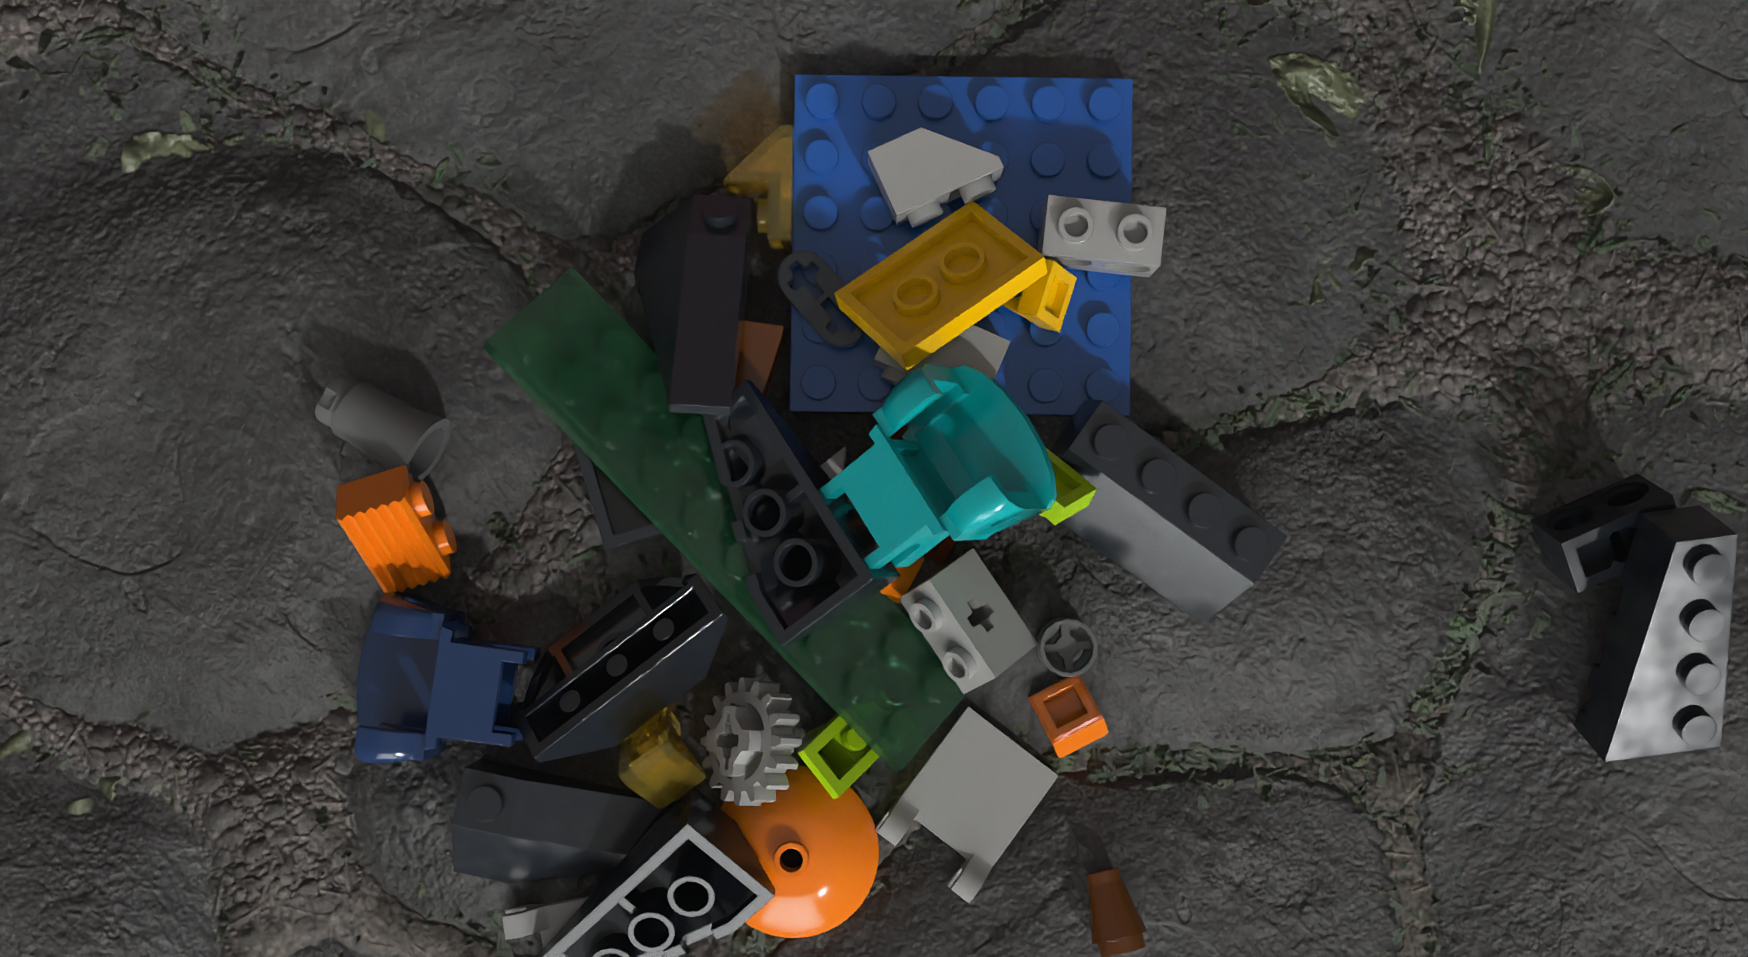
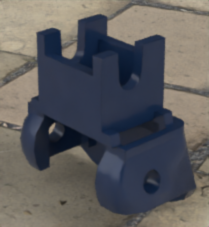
M398 591L384 593L376 604L373 620L365 637L358 668L356 703L359 726H357L355 739V756L360 762L389 763L408 760L424 761L443 752L447 741L463 740L511 747L515 745L516 740H524L517 725L510 723L518 664L527 663V660L539 659L541 647L471 638L473 626L464 623L465 614L463 611L453 610L406 591L403 593Z

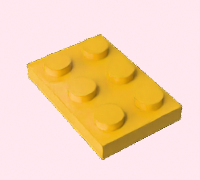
M971 201L834 294L839 309L905 370H909L1046 275L1047 267L1045 257L977 203Z

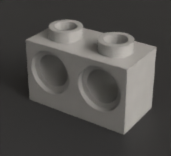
M1048 195L1041 211L1037 251L1045 259L1053 260L1066 269L1149 278L1161 265L1166 208Z

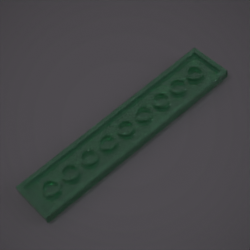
M571 267L488 338L483 348L893 771L903 770L967 693L963 694L956 682L948 676L941 660L921 631L914 626L885 594L880 592L850 613L788 646L781 647L750 596L745 576L750 575L742 542H736L731 525V522L736 521L727 486L721 484L703 414L670 412L656 362V354L588 282Z

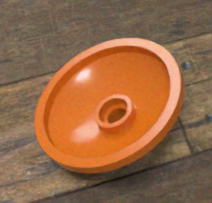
M798 765L797 769L786 770L785 774L790 786L787 790H776V801L761 802V806H737L735 801H725L720 808L737 822L775 888V896L745 923L763 933L784 938H803L818 935L831 930L847 920L867 897L873 885L879 861V843L875 830L876 826L867 805L858 793L850 786L840 797L833 799L808 766ZM787 849H795L802 855L803 862L795 868L787 867L781 860V854Z

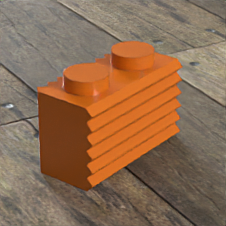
M407 465L337 486L336 519L384 593L396 591L403 593L406 588L413 590L418 584L425 586L428 581L435 583L440 577L443 579L449 577L451 574L450 554L457 551L453 530L446 519L442 521L436 520L434 502L427 484L423 480L419 482L413 481L412 474L408 472Z

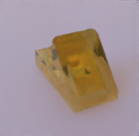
M780 125L723 180L725 188L729 193L768 194V199H758L757 224L758 233H768L767 239L771 249H792L793 125Z
M668 706L620 742L619 777L626 786L657 808L666 807L706 778L704 770L681 741L680 722Z

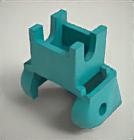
M929 363L912 370L903 377L890 391L884 400L883 406L873 414L878 424L874 426L869 435L875 444L821 488L826 499H837L846 493L877 542L879 548L864 559L869 569H880L889 561L895 567H909L949 535L953 541L987 539L996 532L1050 510L1057 497L1055 473L1045 446L1031 421L1012 396L988 374L971 366L947 367ZM904 425L909 426L902 436L904 440L890 438Z

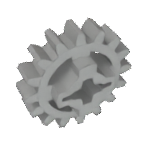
M742 677L739 679V683L727 682L725 684V696L714 695L712 699L716 713L715 715H705L704 721L710 727V730H707V735L701 738V745L706 747L709 755L704 759L702 765L703 768H713L714 773L711 776L709 785L711 788H722L720 799L723 801H735L737 806H761V802L776 801V790H787L790 786L785 772L787 769H797L799 765L791 755L794 752V748L802 745V739L794 736L792 728L799 722L800 717L799 714H788L787 710L791 704L792 697L790 694H779L780 684L777 682Z

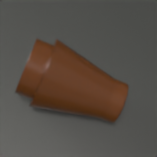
M1113 867L1086 874L1089 894L1091 944H1098L1101 957L1121 955L1146 947L1142 933L1146 932L1147 928L1121 879L1119 868Z

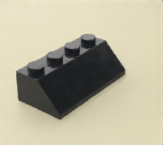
M1085 400L1050 449L1052 453L1097 488L1090 504L1086 508L1060 523L1201 624L1253 586L1288 537L1103 400Z

